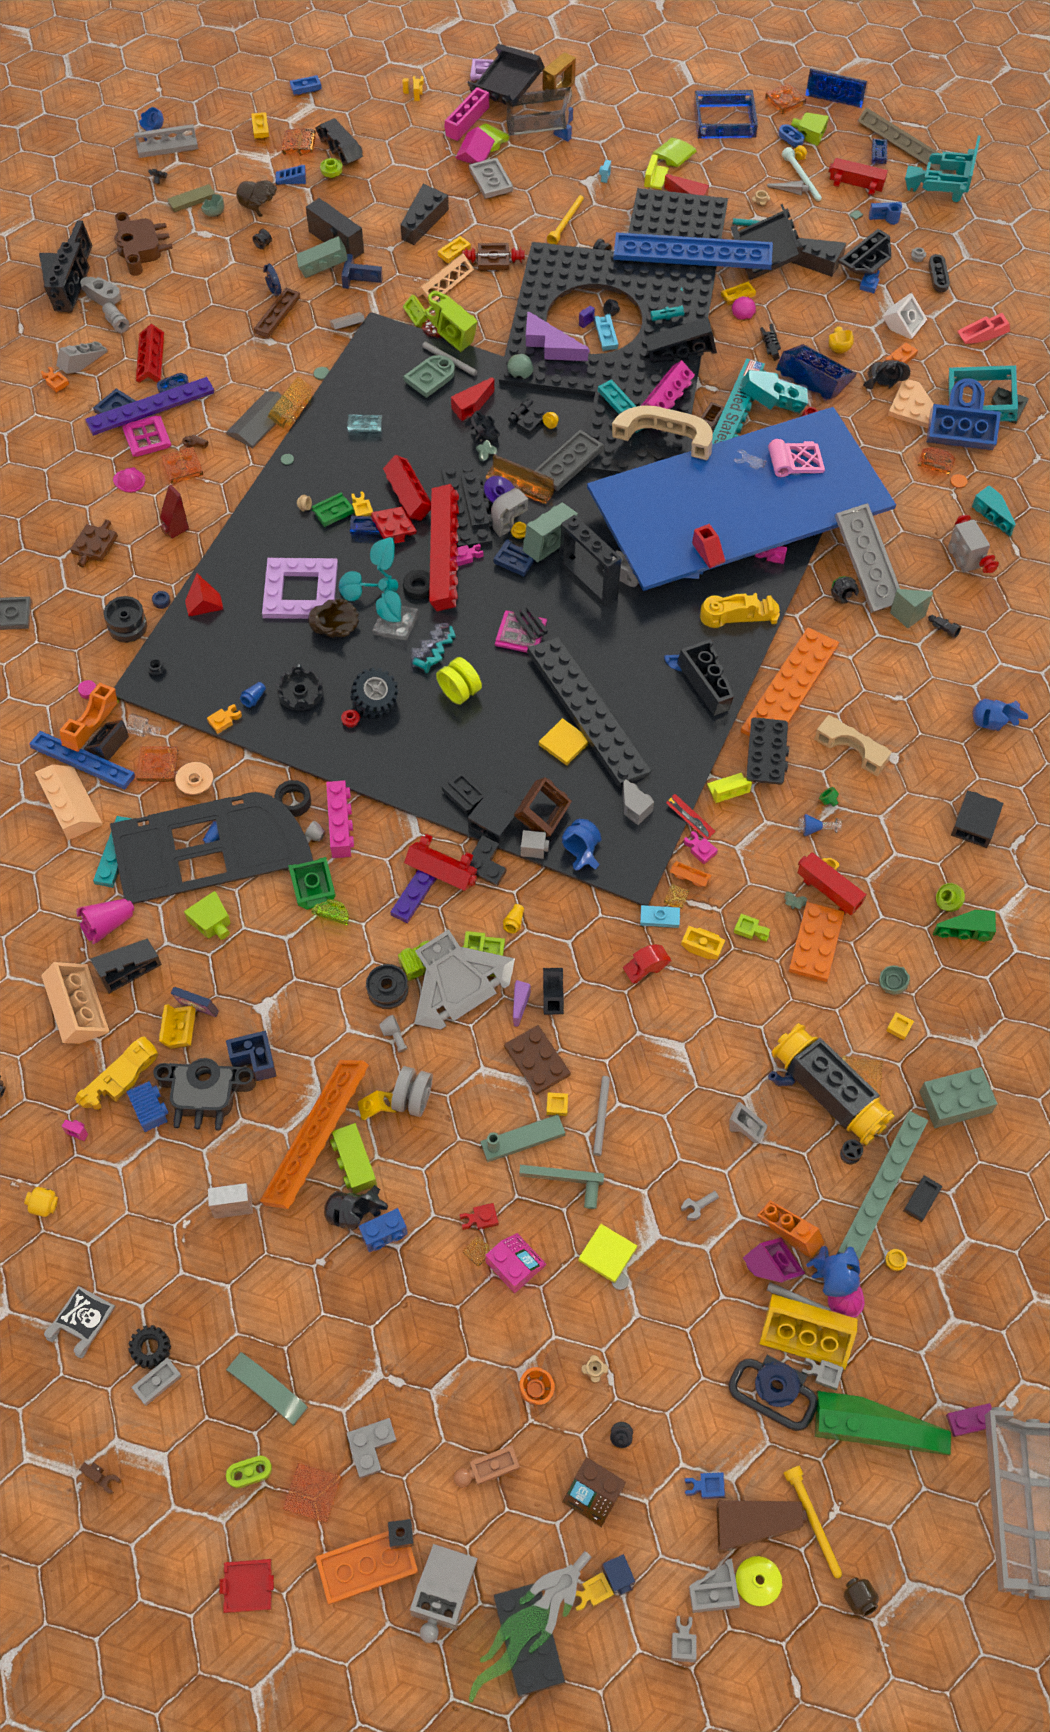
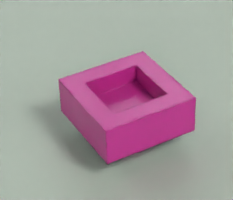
M65 1119L61 1126L66 1134L85 1141L88 1136L84 1128L85 1125L77 1120L71 1122Z

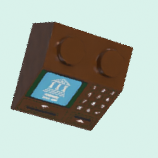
M586 1457L562 1503L602 1528L624 1489L626 1481Z

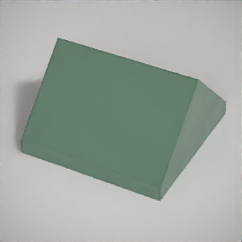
M897 589L890 613L905 627L910 628L926 616L933 592Z

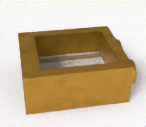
M564 52L543 69V96L554 101L575 84V57Z

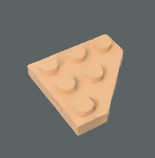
M908 379L902 381L888 416L928 428L930 411L934 403L919 382Z

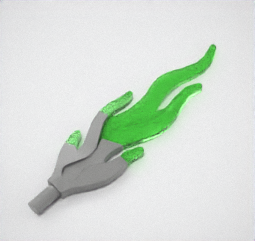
M586 1551L582 1553L573 1565L570 1564L564 1569L550 1572L539 1578L530 1591L520 1599L519 1603L524 1604L531 1601L539 1592L545 1590L544 1596L539 1601L515 1613L502 1624L489 1652L480 1658V1662L484 1663L492 1659L503 1642L511 1638L509 1646L501 1659L476 1678L469 1696L470 1703L474 1701L478 1690L484 1683L511 1670L520 1651L531 1637L542 1631L541 1636L530 1647L529 1653H533L547 1641L555 1628L559 1607L563 1599V1617L569 1614L575 1600L580 1571L592 1558Z

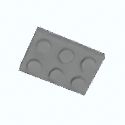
M498 158L469 165V170L485 199L513 191V185Z

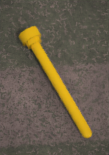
M582 195L578 196L556 230L548 234L546 239L549 244L557 245L560 240V233L584 199Z
M800 1466L789 1469L783 1474L787 1482L794 1485L802 1506L806 1509L807 1517L831 1572L836 1579L842 1577V1571L802 1483V1475H804Z

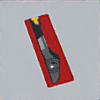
M676 794L666 802L703 838L708 840L715 833V830Z

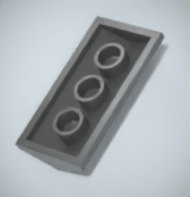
M266 391L226 432V435L254 448L293 406L279 392Z

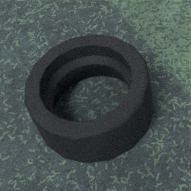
M285 781L275 791V799L280 801L294 817L303 815L311 806L309 788L301 781ZM295 791L304 795V800L295 806H287L282 802L283 796L289 792Z

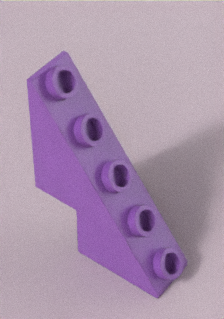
M530 312L527 313L526 347H545V359L588 361L590 350L587 346L579 343Z

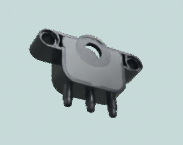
M200 1058L191 1064L160 1063L153 1070V1075L158 1085L163 1088H171L170 1102L175 1110L173 1127L176 1129L180 1128L182 1116H194V1128L196 1130L201 1128L203 1117L215 1118V1130L220 1131L224 1117L231 1112L234 1092H249L256 1086V1080L250 1068L218 1066L214 1060L209 1058ZM163 1073H169L165 1078H160ZM202 1075H211V1077L208 1080L199 1081V1078ZM245 1077L250 1078L247 1082H241Z

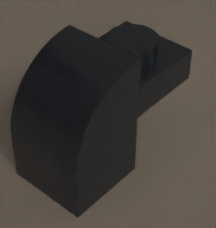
M543 968L544 1015L564 1014L563 968Z

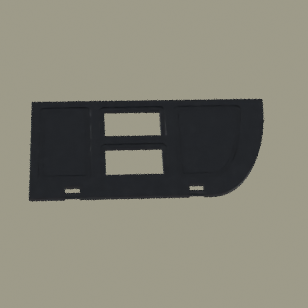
M260 792L246 793L240 796L223 798L110 824L124 899L131 901L132 904L289 869V865L313 861L308 841L292 813L274 797ZM243 800L242 804L232 805V802ZM216 820L220 840L176 850L172 829ZM149 821L148 825L138 826L140 822ZM223 852L226 873L182 882L179 861Z

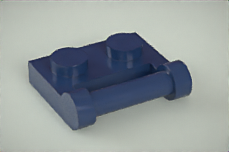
M508 539L493 559L494 564L523 577L535 562L533 558L523 552L522 547L513 544Z

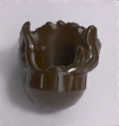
M268 180L258 181L257 183L244 181L239 184L236 190V198L240 205L256 211L257 215L261 217L263 214L260 213L259 207L276 195L277 186Z
M342 598L327 600L323 605L312 608L308 615V623L310 628L317 634H326L331 638L346 637L358 626L359 613L356 612V608L352 603H348L347 600Z

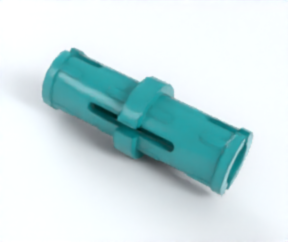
M681 305L651 311L652 322L662 319L670 320L673 317L684 316V308Z

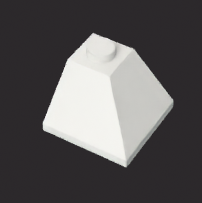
M912 293L892 305L882 316L890 330L909 339L914 337L927 320Z

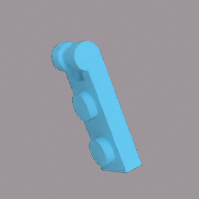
M610 314L605 315V317L594 316V325L597 329L602 351L618 349V341Z

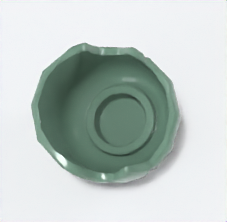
M214 194L210 201L205 199L204 205L201 206L202 212L210 217L221 215L224 211L223 196Z
M525 354L514 355L507 363L508 372L515 378L517 376L527 378L534 370L531 359Z
M888 966L881 971L879 983L886 993L892 995L901 994L909 986L910 975L904 967Z

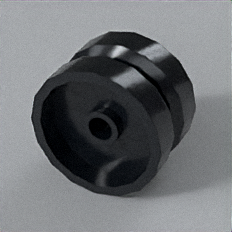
M121 596L111 600L105 606L103 612L109 634L113 639L127 643L135 641L144 635L147 629V621L142 604L137 599Z

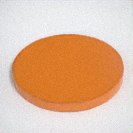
M961 474L953 475L950 480L951 484L956 488H963L968 482L967 478Z

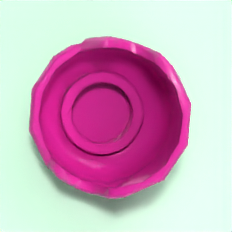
M743 296L736 299L732 305L733 316L742 320L751 319L753 314L756 313L754 301L749 297Z

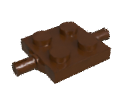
M106 519L101 527L86 524L70 549L72 554L81 556L77 562L78 566L84 567L88 560L103 561L118 537L116 531L108 530L112 524L109 520Z

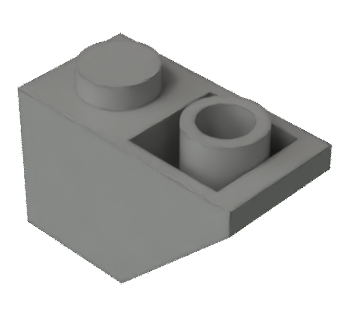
M628 780L623 781L624 815L639 825L653 812L654 801L651 796L640 791L634 783H630Z

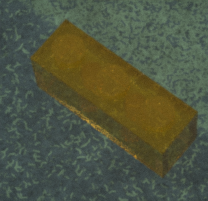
M297 376L273 406L267 417L283 429L287 424L291 425L296 418L294 415L296 413L299 415L303 410L304 402L308 404L312 398L311 392L314 388Z

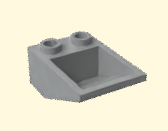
M433 1544L410 1608L411 1616L428 1621L420 1629V1637L424 1642L432 1643L438 1638L439 1630L436 1625L453 1630L457 1629L478 1558ZM423 1604H429L431 1606L430 1610L422 1609ZM451 1611L453 1616L449 1618L444 1616V1613Z

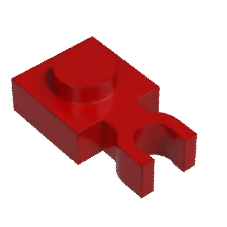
M494 1203L473 1207L474 1214H459L460 1220H469L467 1224L462 1225V1230L469 1229L477 1224L478 1230L499 1225Z

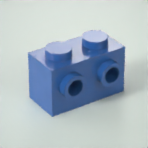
M398 1208L359 1225L360 1234L368 1252L379 1250L386 1244L399 1241L408 1235L407 1226Z

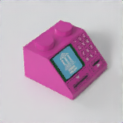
M518 1233L502 1240L485 1255L488 1266L514 1294L546 1266V1263Z

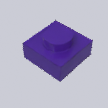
M591 305L579 313V326L585 328L594 321L595 308Z

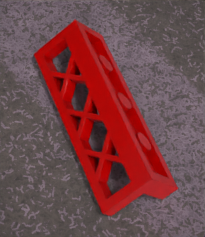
M152 323L139 333L136 381L138 383L147 377L155 382L161 380L164 332Z

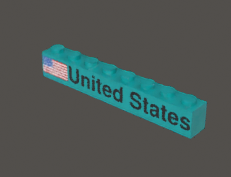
M746 358L713 432L712 444L738 437V433H741L743 428L742 422H746L747 412L751 411L752 401H755V399L741 390V380L749 370L766 372L764 370L765 363Z

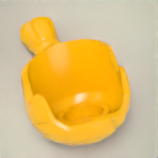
M840 326L835 328L834 333L829 335L828 343L830 349L841 354L850 350L854 343L852 331H843V328Z

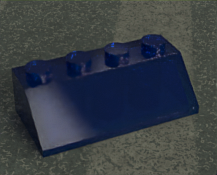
M810 68L806 96L862 108L867 94L868 81Z

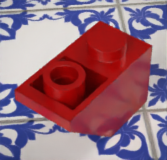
M710 523L695 529L692 544L707 566L712 568L724 563L725 557L719 536Z

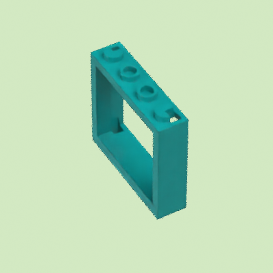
M1016 365L949 368L948 402L954 382L970 378L976 381L1011 380L1012 405H983V410L1001 412L1000 422L1017 421Z

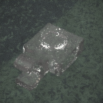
M744 450L737 451L742 454L741 460L734 459L736 463L748 462L750 467L757 470L759 467L764 468L767 462L764 459L746 453Z
M129 714L126 726L127 732L141 737H145L146 733L159 735L161 728L149 725L148 718L135 714Z

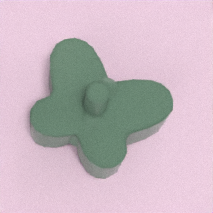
M488 440L476 447L481 461H485L488 455L497 453V449L491 446Z
M791 892L785 893V904L791 906L792 909L795 907L801 909L802 906L806 905V897H796Z

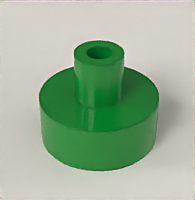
M830 787L820 795L819 799L824 805L831 804L834 807L839 803L836 799L839 793L834 787Z

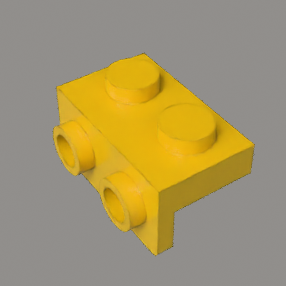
M169 1004L164 1005L159 1041L170 1049L191 1046L196 1008L193 1006L173 1008Z

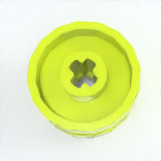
M461 657L455 658L449 663V666H444L436 673V678L442 691L456 704L461 705L468 700L469 695L476 694L482 688L480 677L475 669Z

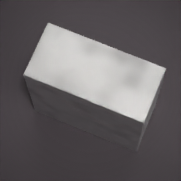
M247 1183L208 1188L209 1207L215 1219L253 1214L252 1196Z

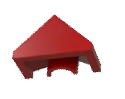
M196 573L185 600L188 616L223 610L220 593Z

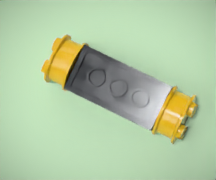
M798 1023L791 1030V1033H785L779 1038V1044L771 1052L772 1057L779 1058L785 1064V1070L845 1129L847 1128L848 1132L853 1131L861 1139L860 1143L867 1146L875 1138L874 1135L876 1133L880 1135L886 1130V1125L895 1117L893 1115L894 1112L892 1110L888 1111L880 1103V1095L825 1041L817 1037L812 1038L805 1031V1025Z

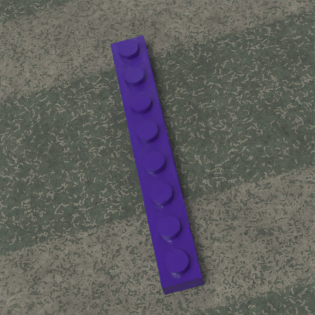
M204 377L86 418L85 422L94 436L214 393V388L209 379Z

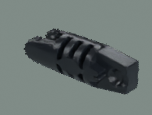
M771 323L769 324V332H766L763 327L760 328L767 354H772L774 361L780 359L778 350H781L774 324Z

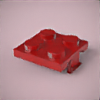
M403 507L371 512V518L383 539L394 537V543L405 542L406 534H409V536L416 534V529Z
M272 1560L224 1562V1578L219 1579V1594L224 1595L223 1613L272 1610V1590H274Z

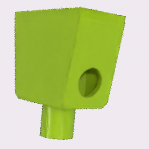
M805 113L802 120L793 118L791 126L798 129L804 135V141L818 146L827 129L829 116Z
M215 891L184 911L187 921L206 938H211L217 934L222 940L229 936L230 932L226 927L231 922Z

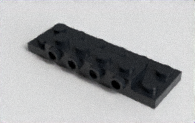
M475 463L441 467L444 485L451 484L459 494V500H457L459 514H457L459 523L457 528L458 547L467 545L468 548H472L477 544H480V547L492 545L489 525L492 524L491 514H487L489 505L488 501H484L486 495L484 488H481L483 479L482 475H478Z

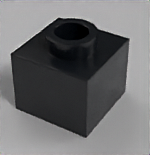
M411 1519L388 1522L391 1549L414 1546ZM398 1529L405 1530V1534L402 1537L396 1535Z

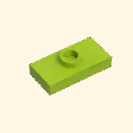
M411 295L402 307L415 326L421 328L428 319L426 310L417 297Z

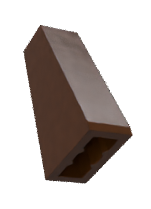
M719 1500L716 1504L718 1553H724L798 1531L803 1527V1523L807 1521L806 1509L802 1508V1502Z

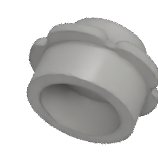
M917 247L912 250L911 258L915 262H922L926 257V252H924L923 248Z

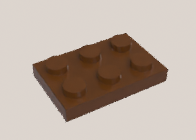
M539 1025L504 1044V1048L535 1095L571 1075V1072Z

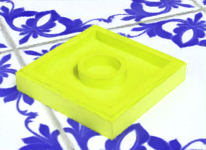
M600 1224L578 1258V1261L613 1283H616L636 1251L637 1245Z

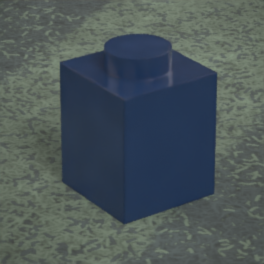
M624 1554L602 1564V1570L614 1594L618 1592L621 1596L632 1591L631 1586L636 1581Z

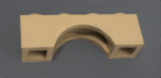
M830 715L819 726L814 739L829 749L837 745H847L854 748L862 758V768L875 776H878L889 762L892 753L887 747L876 743L870 737L864 736L853 727L847 726L839 719Z

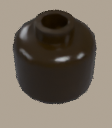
M856 1577L847 1582L844 1598L853 1613L856 1615L862 1614L865 1617L876 1611L879 1596L870 1581L867 1579L859 1580Z

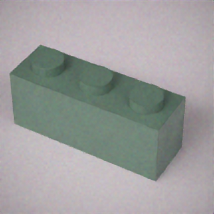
M339 236L296 254L298 268L305 278L347 261L346 248Z

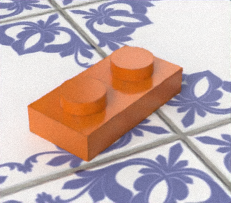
M905 342L885 358V361L895 360L907 364L917 355L918 350Z
M678 861L672 865L670 873H673L676 878L688 879L698 887H706L712 876Z

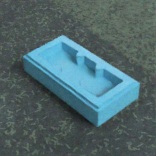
M641 905L640 926L679 928L680 908Z

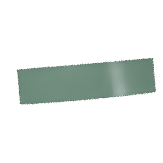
M242 1352L226 1369V1371L250 1388L293 1426L308 1408L282 1383Z

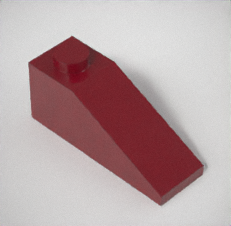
M169 485L160 514L162 524L160 528L171 539L189 530L181 494L172 485Z

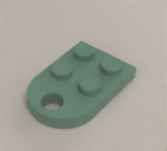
M436 355L427 358L403 377L407 384L427 398L453 378L455 367L450 358Z

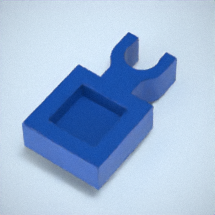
M880 270L872 275H864L859 290L875 293L880 279L878 278Z
M723 1472L700 1473V1481H696L693 1478H685L686 1484H694L692 1490H685L686 1496H692L701 1492L702 1499L725 1498Z

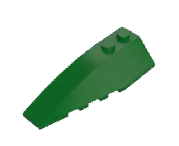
M817 1391L818 1406L815 1419V1437L951 1455V1431L861 1396Z

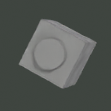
M523 830L521 856L544 859V851L548 852L549 840H546V833Z

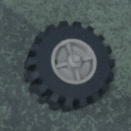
M371 667L369 671L367 669L363 670L362 674L359 673L356 679H354L350 698L353 700L352 705L354 707L357 706V711L359 713L361 711L364 712L363 716L367 717V714L371 715L370 718H375V715H378L379 718L383 716V713L386 715L392 710L398 697L397 681L393 682L394 676H389L387 670L382 672V668L375 670L374 667Z

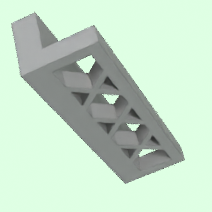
M194 124L134 133L139 158L198 149ZM192 130V135L186 136L183 134L185 131ZM170 133H175V134H177V136L174 137V138H171V137H169V134H170ZM156 135L162 136L160 140L154 139ZM138 138H147L146 142L139 143Z

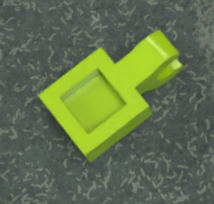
M744 914L740 915L734 929L735 934L749 939H753L755 935L760 940L766 942L770 935V929L759 926L758 919Z

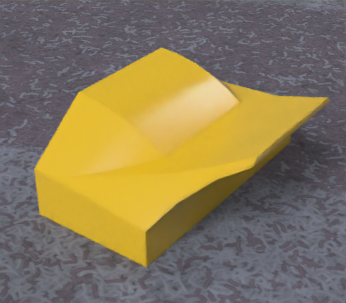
M688 926L681 945L695 955L706 959H718L725 940L710 931Z

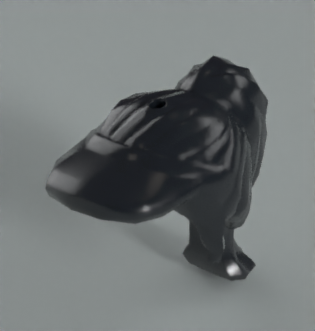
M895 360L875 362L869 367L867 372L869 380L865 381L863 386L871 390L875 382H877L879 385L888 386L890 389L898 381L908 380L911 372L910 367L904 362Z

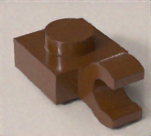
M84 1462L79 1469L88 1478L102 1486L109 1494L114 1493L109 1488L111 1481L121 1483L120 1478L116 1475L104 1476L102 1474L104 1469L94 1462L91 1466Z

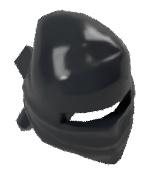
M375 1185L370 1191L368 1190L366 1194L362 1195L335 1191L325 1203L324 1216L327 1222L333 1226L355 1230L365 1214L370 1212L375 1217L379 1216L381 1210L388 1209V1205L378 1197L381 1189Z

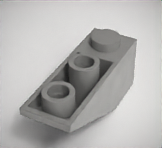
M96 341L59 348L56 366L66 374L79 372L107 353L108 350Z

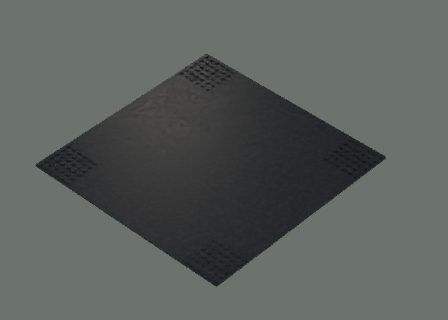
M371 312L365 318V321H363L115 685L117 699L327 782L345 780L346 788L350 787V791L477 841L481 839L482 835L468 827V817L474 809H471L466 814L442 791L443 785L448 784L449 780L463 771L486 794L494 785L505 789L508 794L513 797H519L523 801L534 782L546 777L559 790L565 792L572 802L551 836L546 837V840H549L548 852L544 851V859L521 856L523 830H531L520 820L498 849L636 904L648 906L687 824L666 802L676 794L692 810L694 809L823 532L782 545V547H787L784 564L767 561V557L758 558L752 555L703 571V574H699V579L681 578L643 591L640 584L630 587L620 581L618 599L604 607L559 564L560 548L539 562L535 561L524 577L494 564V557L507 539L523 548L525 537L521 539L515 538L511 531L500 537L493 527L489 525L492 545L480 547L479 551L483 550V557H474L473 562L458 566V570H456L458 585H456L458 594L456 607L436 611L429 602V596L423 599H413L403 589V579L410 571L418 569L430 573V510L421 521L409 518L416 529V534L410 536L406 534L405 542L394 543L393 564L388 570H384L388 575L392 576V579H396L399 584L396 593L401 599V622H389L378 615L376 602L379 598H382V593L384 592L379 587L361 586L362 595L358 600L348 601V603H352L356 608V612L359 613V623L354 631L350 632V635L346 637L331 638L326 634H317L310 628L308 619L263 618L262 609L268 558L337 559L335 599L342 598L346 600L339 592L338 586L340 579L347 572L355 571L360 573L362 576L361 583L378 584L382 578H386L377 569L378 565H374L370 559L372 546L376 542L383 540L371 517L357 521L355 513L324 527L315 512L312 511V506L341 492L344 498L346 497L352 505V494L354 493L355 497L359 498L361 497L360 492L363 491L365 500L369 499L373 512L403 507L383 470L395 454L409 461L430 501L432 488L444 485L441 467L475 463L478 475H482L483 479L481 488H484L488 478L501 476L508 479L515 488L523 492L528 498V511L515 517L514 524L523 522L527 526L529 522L536 520L540 515L547 513L554 506L563 502L578 513L577 517L612 550L622 552L587 488V483L612 475L579 471L560 490L556 491L534 476L533 473L535 469L579 430L587 433L595 396L499 384L504 356L471 345L460 352L441 335ZM424 342L433 345L477 370L476 376H473L454 365L455 374L453 378L427 398L407 384L403 377L427 358L436 356L422 347ZM493 377L495 391L480 408L479 412L486 417L490 416L494 419V425L500 435L496 440H488L490 445L497 449V453L488 455L485 461H481L476 447L482 444L480 440L477 442L475 439L479 432L471 429V417L461 421L451 409V397ZM531 398L533 400L532 407L539 404L550 412L556 413L559 422L553 429L546 427L542 423L531 435H528L517 428L516 420L510 423L508 417L513 410L520 407L523 401ZM689 437L686 452L692 451L693 439ZM284 454H291L294 457V462L290 465H284L281 462V457ZM305 494L311 497L312 506L310 510L302 512L297 506V500L301 495ZM486 497L484 498V501H488L489 511H487V514H491V508L493 503L489 501ZM576 541L575 554L603 579L604 567ZM196 573L220 593L223 610L188 616L185 600ZM284 576L282 600H316L318 577ZM416 580L412 583V586L418 589L423 588L425 582ZM753 593H757L759 601L766 599L767 596H771L777 602L780 609L777 624H771L770 621L725 623L719 628H711L704 625L700 619L701 605L710 596L725 598L735 594L751 596ZM529 605L538 617L547 619L546 629L548 632L542 636L541 643L557 637L560 638L650 768V776L631 782L637 785L644 794L651 796L654 801L653 812L639 825L624 815L623 786L618 787L590 744L568 765H565L539 746V741L562 718L579 731L580 729L528 653L495 646L496 637L506 610L520 612V609H526V606ZM509 621L507 627L520 630L521 625L517 622ZM528 625L531 631L535 633V631L530 627V625ZM452 626L456 638H451L453 643L442 644L444 653L440 654L442 661L431 665L428 673H425L424 669L413 665L415 658L426 662V657H434L432 649H437L436 643L448 639V634H450L449 627ZM506 631L504 638L517 640L518 634ZM522 635L520 640L521 642L531 644L534 642L526 635ZM712 639L713 649L718 654L717 659L723 667V674L727 678L734 695L730 710L714 716L683 671H678L668 666L664 655H679L680 650ZM457 657H461L471 664L482 683L480 691L474 695H469L468 700L461 705L452 702L446 696L436 678V673L444 666H449V663ZM153 658H159L165 663V671L160 675H151L147 670V664ZM297 664L301 665L306 671L313 669L322 679L323 695L319 703L303 711H295L285 707L279 700L276 688L281 674L291 671L292 667ZM371 667H374L375 670L382 668V672L387 670L389 676H394L393 682L397 681L398 697L392 710L386 715L383 713V716L379 718L378 715H375V718H370L371 715L367 714L366 717L363 716L364 712H358L360 717L358 724L355 727L345 726L341 721L342 713L346 710L357 711V706L354 707L352 705L353 700L350 698L354 679H356L359 673L362 674L363 670L367 669L369 671ZM257 682L264 684L266 690L255 706L246 707L242 704L240 696L243 691ZM305 689L296 690L297 693H303L305 691ZM235 704L237 710L233 713L241 711L242 717L232 720V726L217 734L208 723L207 717L220 709L226 712L229 706ZM539 791L529 808L543 821L547 822L557 805ZM577 819L591 821L601 833L602 840L595 846L593 852L594 858L600 864L596 869L586 864L580 870H574L573 863L577 860V857L569 852L562 843L561 838L566 828L571 826Z

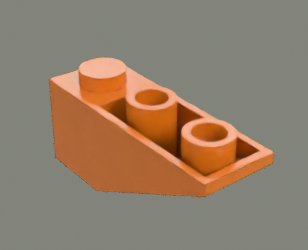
M771 1200L757 1214L758 1218L792 1247L810 1258L824 1245L819 1228Z

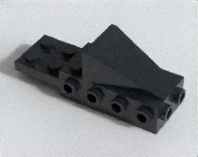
M76 221L68 242H62L57 253H39L45 283L44 288L54 311L73 312L82 289L80 282L87 276L90 269L87 259L93 245L83 221Z

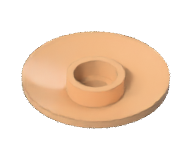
M191 762L178 770L175 778L176 785L185 794H201L212 785L213 773L206 764Z

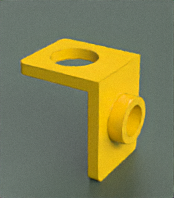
M376 1090L359 1100L358 1107L361 1119L366 1120L380 1111L395 1113L396 1110L391 1108L393 1094ZM384 1097L389 1100L390 1107L385 1104Z

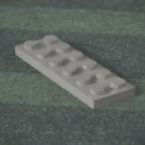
M868 503L836 513L834 516L871 613L891 607L896 590L900 589Z

